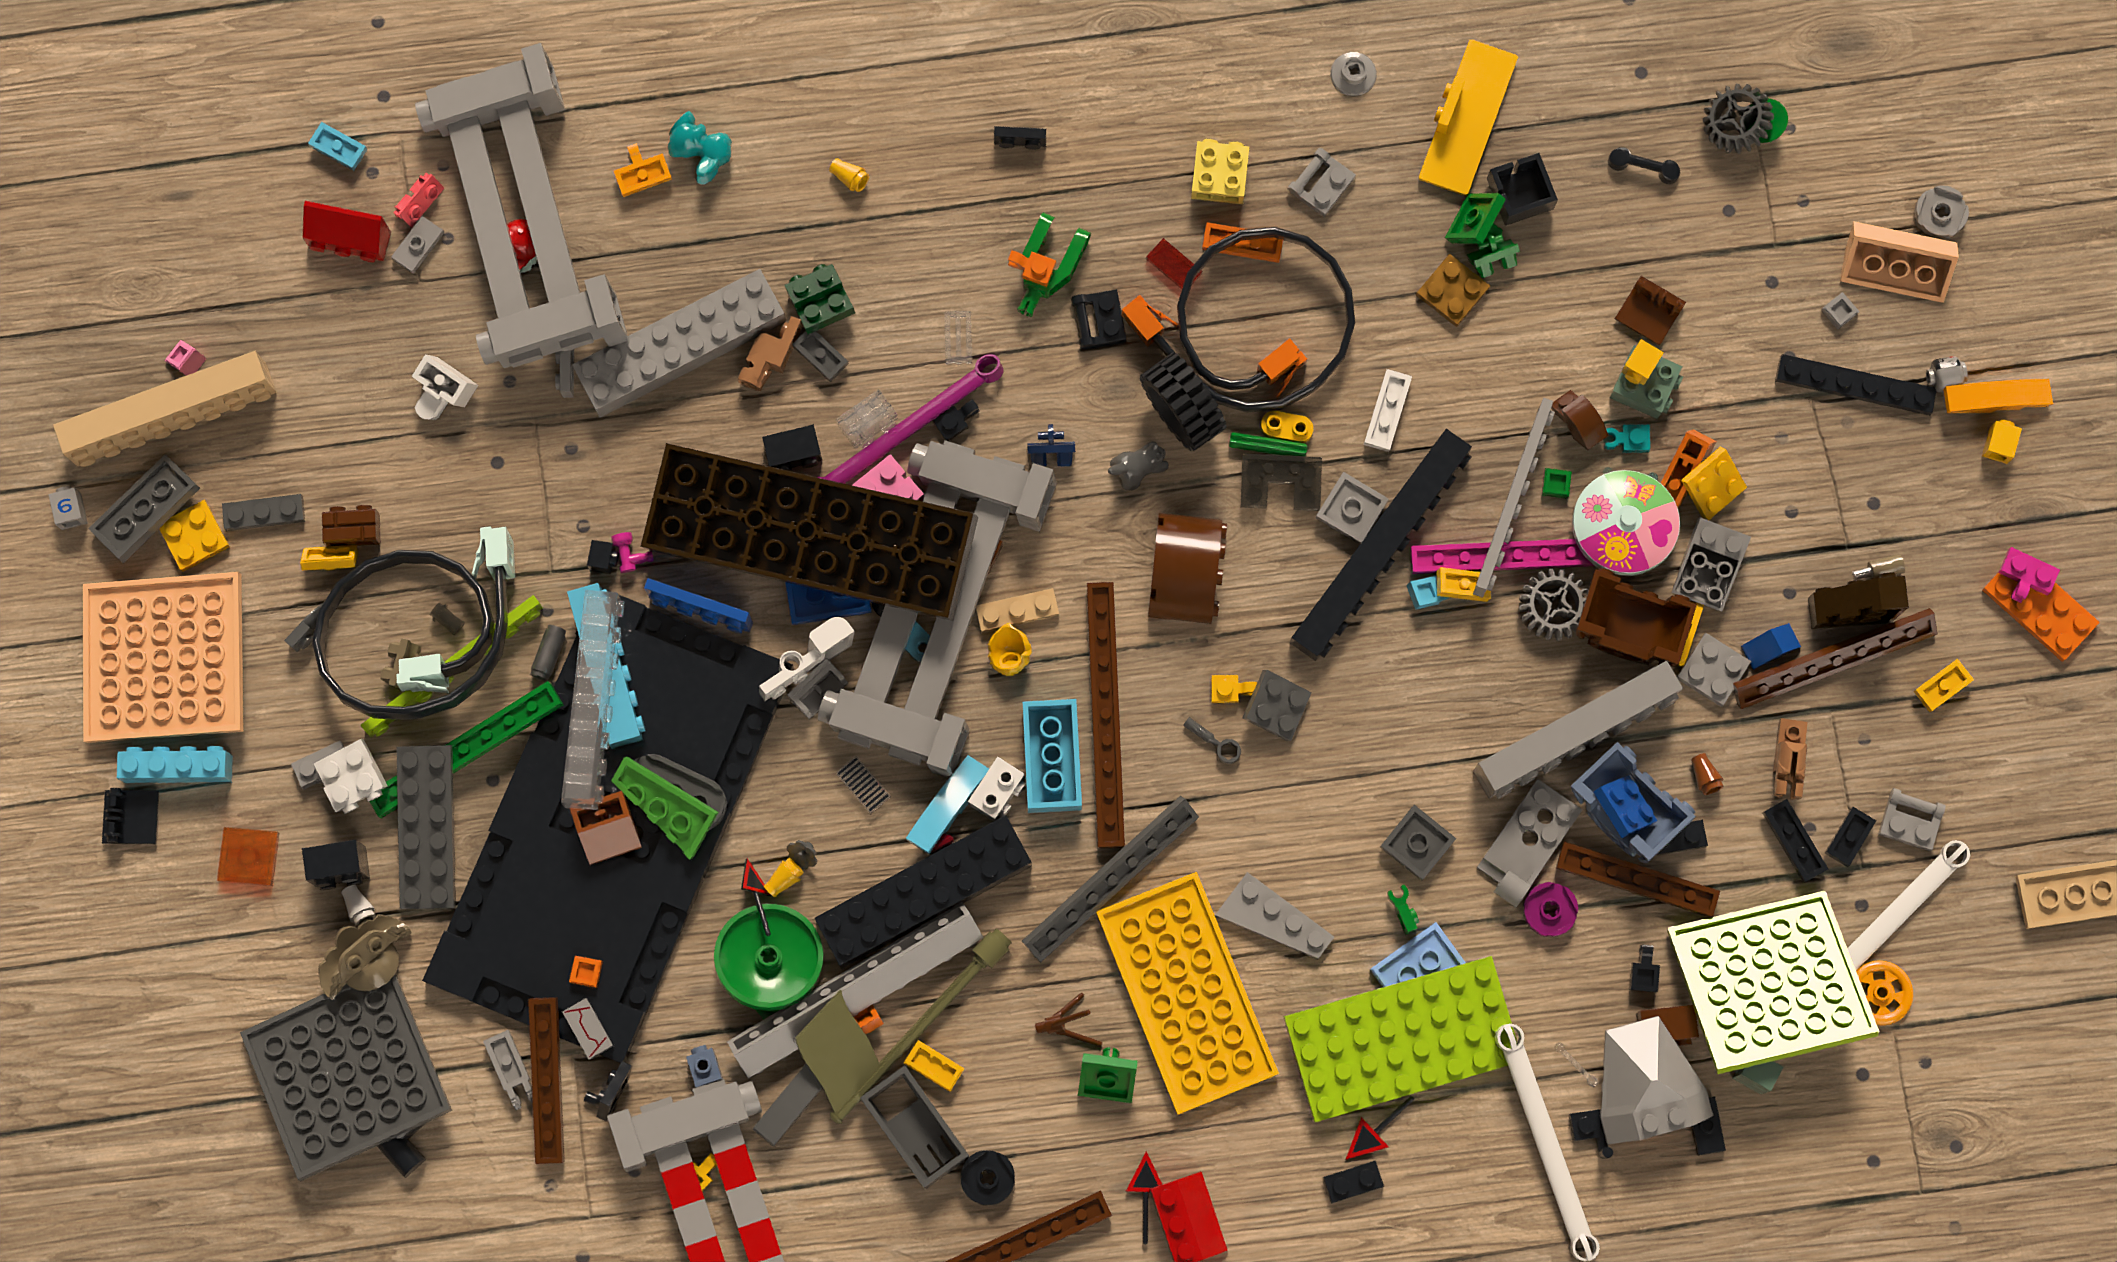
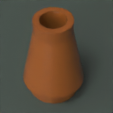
M1706 753L1699 754L1691 759L1698 790L1702 791L1704 795H1710L1724 787L1722 776L1710 762Z

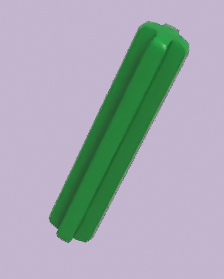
M1234 432L1230 435L1229 446L1231 448L1304 459L1307 454V445L1304 443Z

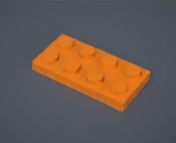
M1997 573L1982 589L1985 594L2061 662L2065 661L2100 623L2056 583H2054L2049 595L2030 588L2026 599H2023L2021 603L2011 599L2018 582L2000 573Z

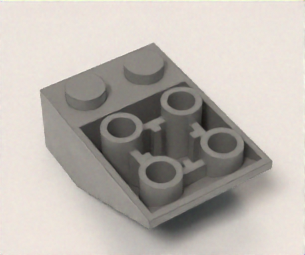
M1698 518L1671 593L1686 596L1692 601L1722 612L1751 536L1706 519Z

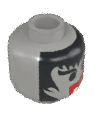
M1955 356L1935 359L1931 363L1930 369L1926 370L1928 385H1933L1939 393H1944L1943 389L1946 386L1964 384L1968 379L1966 364L1963 361L1960 362L1959 358Z

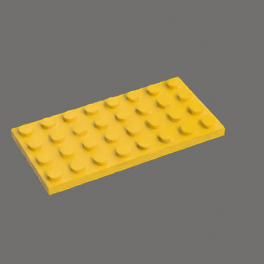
M1197 872L1096 911L1177 1115L1279 1075Z

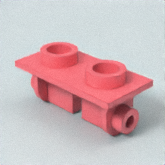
M425 173L424 176L420 175L419 179L410 189L414 195L410 197L406 194L398 205L394 207L396 210L393 214L399 219H403L412 228L443 191L444 187L432 174Z

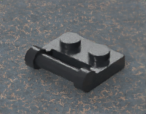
M1117 289L1087 295L1079 294L1071 297L1072 306L1076 309L1081 335L1079 340L1081 349L1127 342ZM1093 304L1099 334L1097 337H1091L1085 305Z

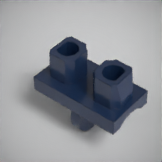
M1048 424V432H1038V440H1048V442L1027 443L1028 454H1030L1032 464L1047 467L1046 453H1057V466H1071L1073 452H1075V441L1054 442L1055 439H1064V431L1054 432L1053 424Z

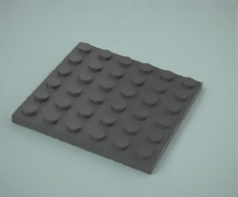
M396 973L387 984L378 989L359 991L345 984L334 1000L329 999L324 993L240 1032L299 1181H303L453 1111Z

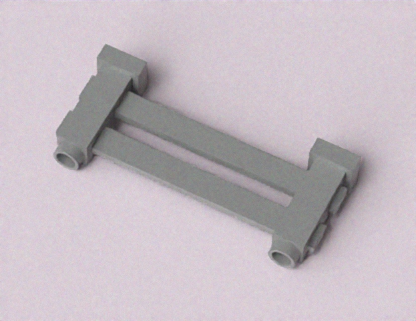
M541 43L522 48L523 60L514 61L476 75L463 77L425 90L427 100L415 103L416 112L423 131L428 133L438 129L443 137L450 135L498 316V319L486 322L488 331L476 334V341L485 365L499 361L503 368L511 366L514 368L543 359V356L562 350L565 352L594 343V340L604 338L609 347L629 341L617 295L605 274L584 280L587 291L580 293L531 109L541 107L545 116L565 110L554 66ZM499 119L549 303L533 308L529 307L481 127L483 124Z
M945 440L943 445L930 441L929 447L917 443L911 453L907 473L919 477L922 485L928 486L923 502L956 509L959 497L978 502L974 514L979 518L954 620L936 619L905 708L902 709L887 704L886 701L918 613L885 605L854 693L841 689L840 693L827 690L819 708L818 721L829 724L833 731L839 733L838 738L840 740L867 749L870 748L872 743L890 749L888 754L891 757L919 766L922 760L926 761L932 773L950 778L957 768L970 729L965 719L944 713L942 721L936 720L986 581L998 542L1002 536L1009 513L1016 514L1020 526L1040 532L1057 481L1053 469L1033 463L1030 472L1025 471V465L994 456L993 460L975 455L974 449Z

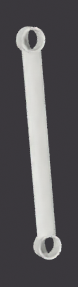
M1955 840L1944 845L1940 855L1847 948L1856 971L1957 868L1962 867L1968 862L1970 851L1965 843ZM1949 846H1958L1959 848L1947 859L1946 849ZM1963 852L1962 862L1953 864L1952 862Z
M1503 1025L1496 1031L1495 1041L1498 1047L1503 1050L1570 1237V1252L1578 1260L1591 1261L1599 1253V1242L1592 1236L1523 1044L1524 1033L1517 1025ZM1511 1027H1512V1028L1517 1032V1034H1518V1037H1519V1039H1518V1044L1516 1043V1040H1515V1037H1514L1513 1032H1512V1030H1511ZM1503 1029H1505L1509 1037L1511 1048H1506L1500 1041V1034ZM1586 1237L1593 1243V1253H1591ZM1578 1239L1583 1244L1586 1258H1581L1576 1253L1575 1245Z

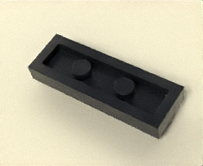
M1788 799L1762 812L1803 883L1829 869Z

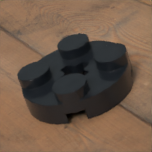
M982 1150L974 1153L965 1161L961 1171L963 1191L969 1199L983 1206L1001 1203L1011 1194L1015 1185L1013 1165L1005 1155L993 1150ZM986 1170L988 1173L993 1171L996 1176L993 1177L994 1183L992 1185L981 1183L983 1171Z

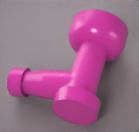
M631 532L611 536L612 543L619 549L622 564L619 567L620 573L635 571L636 564L647 561L653 562L652 551L630 555L629 545L633 541Z

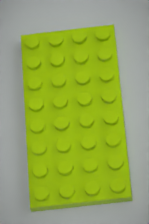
M1492 956L1283 1016L1314 1122L1508 1066L1503 1050L1496 1044L1495 1034L1499 1027L1512 1024ZM1511 1027L1516 1043L1518 1044L1514 1029ZM1503 1029L1500 1034V1041L1506 1048H1511L1509 1037L1505 1029Z

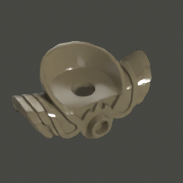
M378 914L373 919L361 921L357 928L346 926L340 929L335 937L336 946L328 949L325 953V960L318 966L320 985L325 995L329 999L334 1000L345 984L359 991H372L387 984L395 975L399 963L398 952L392 943L411 934L410 928L398 919Z

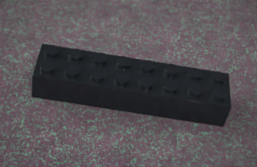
M1005 815L820 914L814 919L839 966L843 969L924 925L960 902L965 903L1032 867V861L1008 817Z

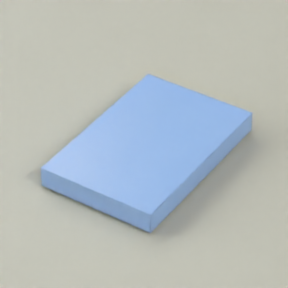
M1435 922L1372 967L1370 971L1380 985L1386 987L1465 964L1466 962Z

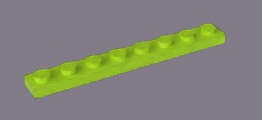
M534 595L508 613L506 639L514 636L519 631L518 627L524 622L530 623L540 615L539 611L543 607ZM480 635L448 658L445 663L457 660L470 651ZM491 643L490 647L488 648V650L486 651L485 655H487L488 652L490 651V649H491V647H492V643ZM453 676L449 677V684L454 680ZM405 691L386 706L405 707L415 705L418 702L421 704L429 700L433 694L431 691ZM370 717L360 726L371 738L374 735L378 737L389 729V724L395 719H374Z

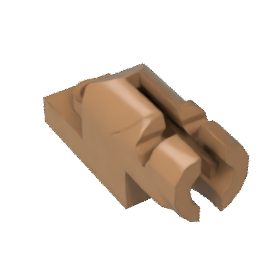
M791 316L788 323L784 322L779 334L781 339L765 333H761L755 339L746 358L750 368L743 367L737 379L741 385L755 391H761L773 372L771 370L783 374L793 351L792 344L798 339L803 328L801 320Z
M1784 718L1779 719L1773 772L1776 773L1774 783V795L1776 797L1782 798L1783 795H1786L1787 783H1789L1791 787L1790 799H1802L1806 769L1807 745L1805 742L1808 722Z

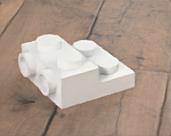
M360 739L314 763L325 785L323 789L335 812L343 810L344 814H347L359 807L357 802L367 798L368 802L383 795L381 790L388 787L364 739Z

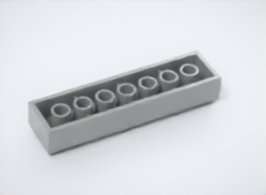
M758 269L629 335V341L608 346L572 364L598 416L601 418L787 321L761 269Z
M1665 661L1477 764L1473 772L1487 797L1490 799L1496 795L1497 799H1500L1511 793V790L1515 788L1514 785L1517 783L1522 787L1533 781L1541 770L1544 774L1554 770L1562 762L1563 758L1566 757L1567 761H1570L1581 755V752L1585 750L1587 745L1591 749L1600 745L1609 737V733L1612 732L1614 736L1628 729V726L1633 724L1631 721L1636 720L1637 723H1640L1652 716L1651 714L1656 711L1655 708L1659 707L1662 711L1673 705L1674 701L1679 699L1678 694L1683 690V687L1669 663Z

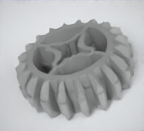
M1549 569L1548 578L1541 571L1538 573L1539 581L1531 577L1529 579L1531 586L1524 585L1522 590L1526 594L1520 595L1519 600L1526 604L1520 605L1519 611L1527 612L1521 619L1522 621L1531 620L1527 629L1532 630L1534 627H1537L1538 630L1535 634L1537 637L1542 632H1546V640H1550L1552 634H1555L1556 640L1560 641L1562 639V632L1568 639L1572 637L1571 630L1576 632L1586 600L1583 596L1587 595L1588 589H1579L1583 583L1582 580H1578L1576 583L1572 582L1574 574L1571 573L1568 578H1564V570H1560L1558 576H1555L1554 570ZM1546 586L1560 587L1559 591L1554 594L1539 591ZM1567 592L1572 595L1575 601L1576 612L1566 602L1565 596ZM1560 595L1561 598L1558 601L1559 604L1557 609L1553 610L1551 615H1549V612L1552 609V602L1556 600ZM1534 598L1544 608L1545 613L1542 619L1535 610ZM1555 616L1571 619L1569 622L1559 625L1549 623Z

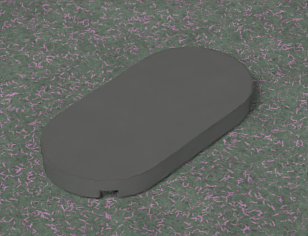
M649 754L634 760L718 811L719 813L710 829L716 827L722 821L726 813L727 801L723 790L716 782L660 755Z

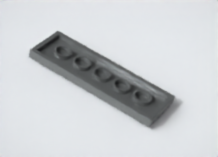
M452 745L398 746L397 796L400 909L455 908Z

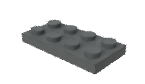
M165 454L88 529L124 563L200 488Z

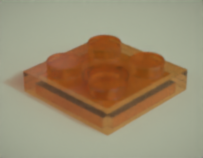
M224 827L217 881L273 886L280 833Z

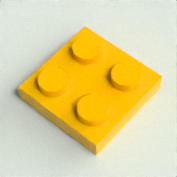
M1722 447L1714 451L1681 480L1700 515L1708 521L1747 488L1729 453Z
M205 500L172 516L159 528L182 572L230 547Z

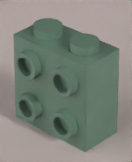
M1634 345L1631 349L1626 362L1628 361L1634 349L1636 348V345ZM1661 357L1644 386L1640 383L1634 384L1625 378V374L1620 373L1609 398L1658 419L1662 412L1667 414L1673 399L1669 398L1672 389L1677 391L1684 376L1679 374L1683 366Z

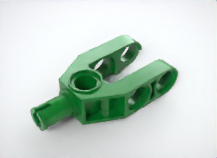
M1044 212L1041 214L1022 253L1025 257L1029 258L1031 252L1038 254L1041 246L1045 245L1047 233L1055 217ZM1081 228L1077 229L1058 270L1053 271L1047 287L1023 279L1026 293L1020 306L1017 308L1019 313L1024 315L1026 311V316L1032 317L1040 298L1048 299L1071 281L1089 243L1091 232Z

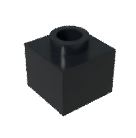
M597 540L591 541L587 567L590 571L611 574L612 567H617L619 552L616 551L614 544Z

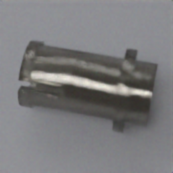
M438 603L430 612V616L433 617L432 621H438L455 636L462 629L465 622L447 609L448 605Z

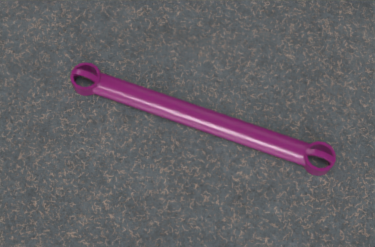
M993 354L980 357L975 364V369L825 477L817 478L845 484L982 384L993 383L999 380L1004 373V368L999 358ZM991 364L997 365L993 371L981 373L986 366Z

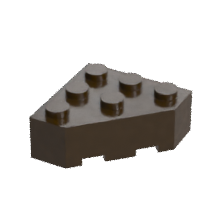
M1895 572L1880 574L1879 578L1865 581H1849L1847 585L1835 588H1818L1808 597L1812 629L1892 623L1909 608L1905 576H1897Z

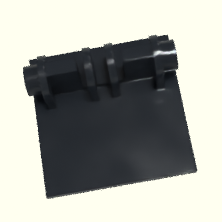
M121 788L105 790L102 844H156L159 790H121Z

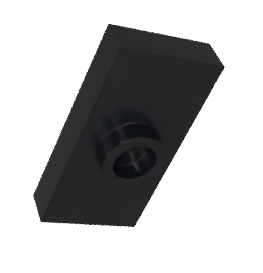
M1715 1096L1708 1097L1713 1116L1692 1126L1697 1156L1726 1151Z

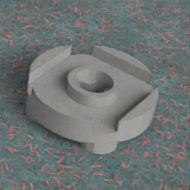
M1943 185L1925 191L1918 199L1914 209L1917 228L1934 238H1952L1964 227L1969 216V208L1962 199V194L1952 187ZM1941 206L1944 207V212L1948 214V217H1938L1935 209L1938 210Z

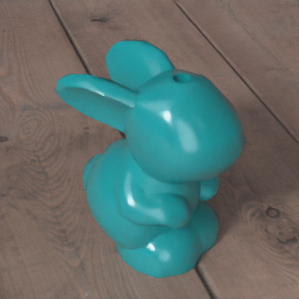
M690 111L684 113L669 132L668 152L671 157L689 158L700 156L702 158L696 170V181L698 184L705 185L712 181L717 175L719 167L726 164L732 157V140L730 137L720 132L707 135L706 127L703 124L695 125V117Z

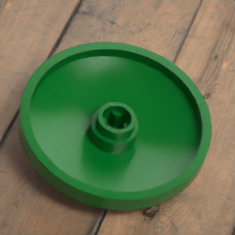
M762 904L771 932L770 936H766L757 905L734 915L720 931L714 949L716 975L724 990L734 1000L744 1006L762 1011L785 1009L804 999L817 984L823 966L822 942L817 930L805 916L794 909L777 904Z

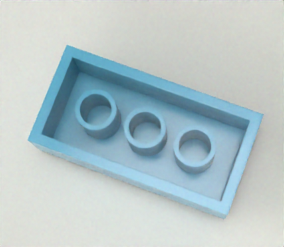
M1076 699L1023 702L1028 813L1081 811L1082 795Z

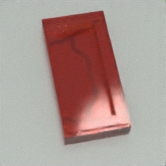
M1164 238L1146 256L1147 261L1179 288H1183L1187 272L1194 265L1193 262ZM1202 270L1194 278L1193 283L1202 275Z

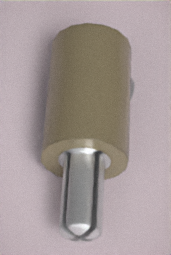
M1897 554L1867 563L1868 568L1853 571L1852 576H1854V580L1866 577L1871 579L1879 578L1880 574L1895 572L1898 575L1905 573V564L1902 556Z

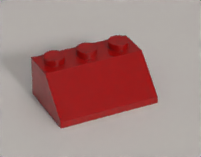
M310 201L304 202L303 239L311 250L317 252H324L325 249L331 250L336 255L342 257H350V254L360 256L361 260L372 263L375 260L384 261L391 231L382 216Z
M1202 1171L1150 1188L1173 1262H1199L1228 1251Z

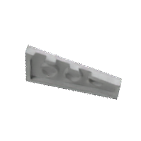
M1248 872L1215 914V917L1284 944L1317 960L1334 938L1333 935Z

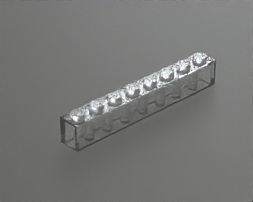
M585 590L561 800L565 808L598 810V802L602 803L604 798V786H600L601 776L606 775L607 760L603 759L604 749H608L610 743V733H606L607 722L611 723L613 716V707L609 706L610 696L615 695L616 681L612 680L613 669L617 670L619 657L618 653H615L616 643L621 641V627H618V619L623 617L624 601H620L621 599L617 592Z

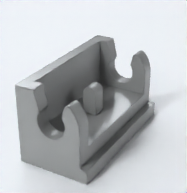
M826 658L787 695L790 701L810 720L819 712L822 699L827 690L839 693L848 682Z

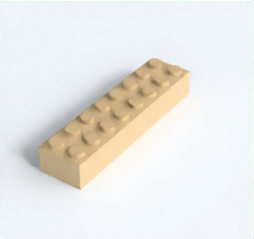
M252 351L53 424L62 453L76 466L85 467L95 463V460L98 458L116 456L120 454V450L125 448L141 447L147 440L165 438L174 430L190 429L196 425V422L204 419L207 421L217 419L223 412L241 410L246 407V404L253 401H266L271 398L272 394L277 392L267 364L256 351Z

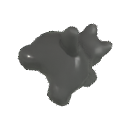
M1152 441L1135 452H1122L1112 458L1108 473L1119 475L1122 480V488L1133 491L1141 485V481L1146 475L1162 473L1168 469L1169 464L1167 461H1163L1166 455L1165 450Z

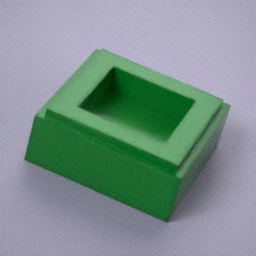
M1545 468L1542 496L1568 499L1572 471Z

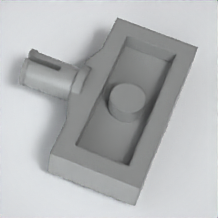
M341 741L291 763L303 789L323 783L314 763L344 748Z

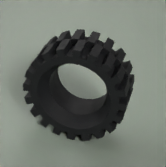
M1171 353L1140 375L1141 385L1147 392L1145 394L1152 402V406L1159 413L1163 422L1167 424L1169 430L1175 434L1177 440L1182 442L1183 446L1188 448L1189 451L1194 452L1227 428L1222 411L1217 407L1218 404L1210 395V391L1203 385L1201 378L1197 377L1193 368L1188 366L1187 362L1177 353Z

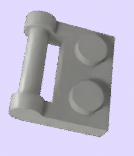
M1318 148L1314 153L1315 157L1299 178L1295 182H1291L1287 189L1299 200L1325 217L1355 179L1356 174L1332 158L1327 151ZM1322 164L1327 166L1328 169L1309 193L1306 192L1303 188Z
M1893 788L1888 798L1878 835L1931 851L1946 805L1920 800L1902 794L1901 790ZM1899 803L1932 814L1931 820L1927 821L1896 811L1897 804Z

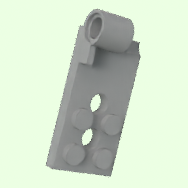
M1539 779L1534 783L1477 866V869L1499 883L1494 893L1514 907H1517L1582 811L1581 808ZM1540 810H1547L1551 813L1552 820L1549 824L1539 822L1537 814ZM1533 832L1537 837L1536 844L1533 846L1524 844L1522 840L1523 833Z

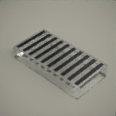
M857 756L836 772V775L870 815L891 798L889 793Z

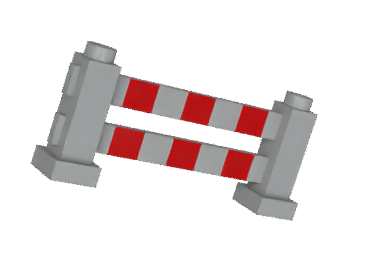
M723 1078L692 1089L694 1093L692 1097L673 1103L670 1096L641 1106L642 1114L633 1117L629 1109L607 1116L626 1173L647 1166L645 1157L655 1154L690 1262H725L687 1146V1142L708 1136L748 1261L784 1262L739 1126L742 1123L748 1122L749 1116L762 1112L752 1081L737 1085V1082L726 1085Z

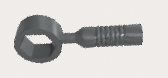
M1190 717L1183 725L1207 743H1213L1218 747L1217 756L1221 762L1233 764L1239 759L1241 747L1237 741L1226 739L1219 742L1215 739L1213 733ZM1230 743L1237 748V755L1228 760L1221 755V747Z

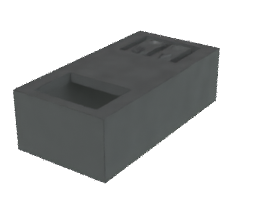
M906 1066L900 1068L860 1097L925 1190L970 1157ZM904 1078L918 1100L887 1122L872 1100ZM944 1135L958 1156L933 1175L927 1177L913 1156L917 1154L929 1173H933L940 1165L926 1146L930 1144L943 1164L953 1158V1155L940 1138V1136Z

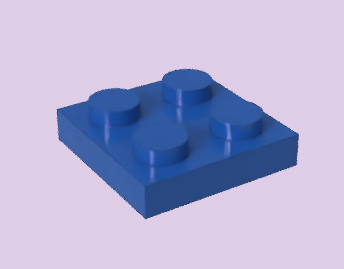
M1630 775L1603 785L1593 791L1621 838L1647 828L1658 821L1653 814L1652 808L1646 803L1639 791L1638 785L1632 780Z

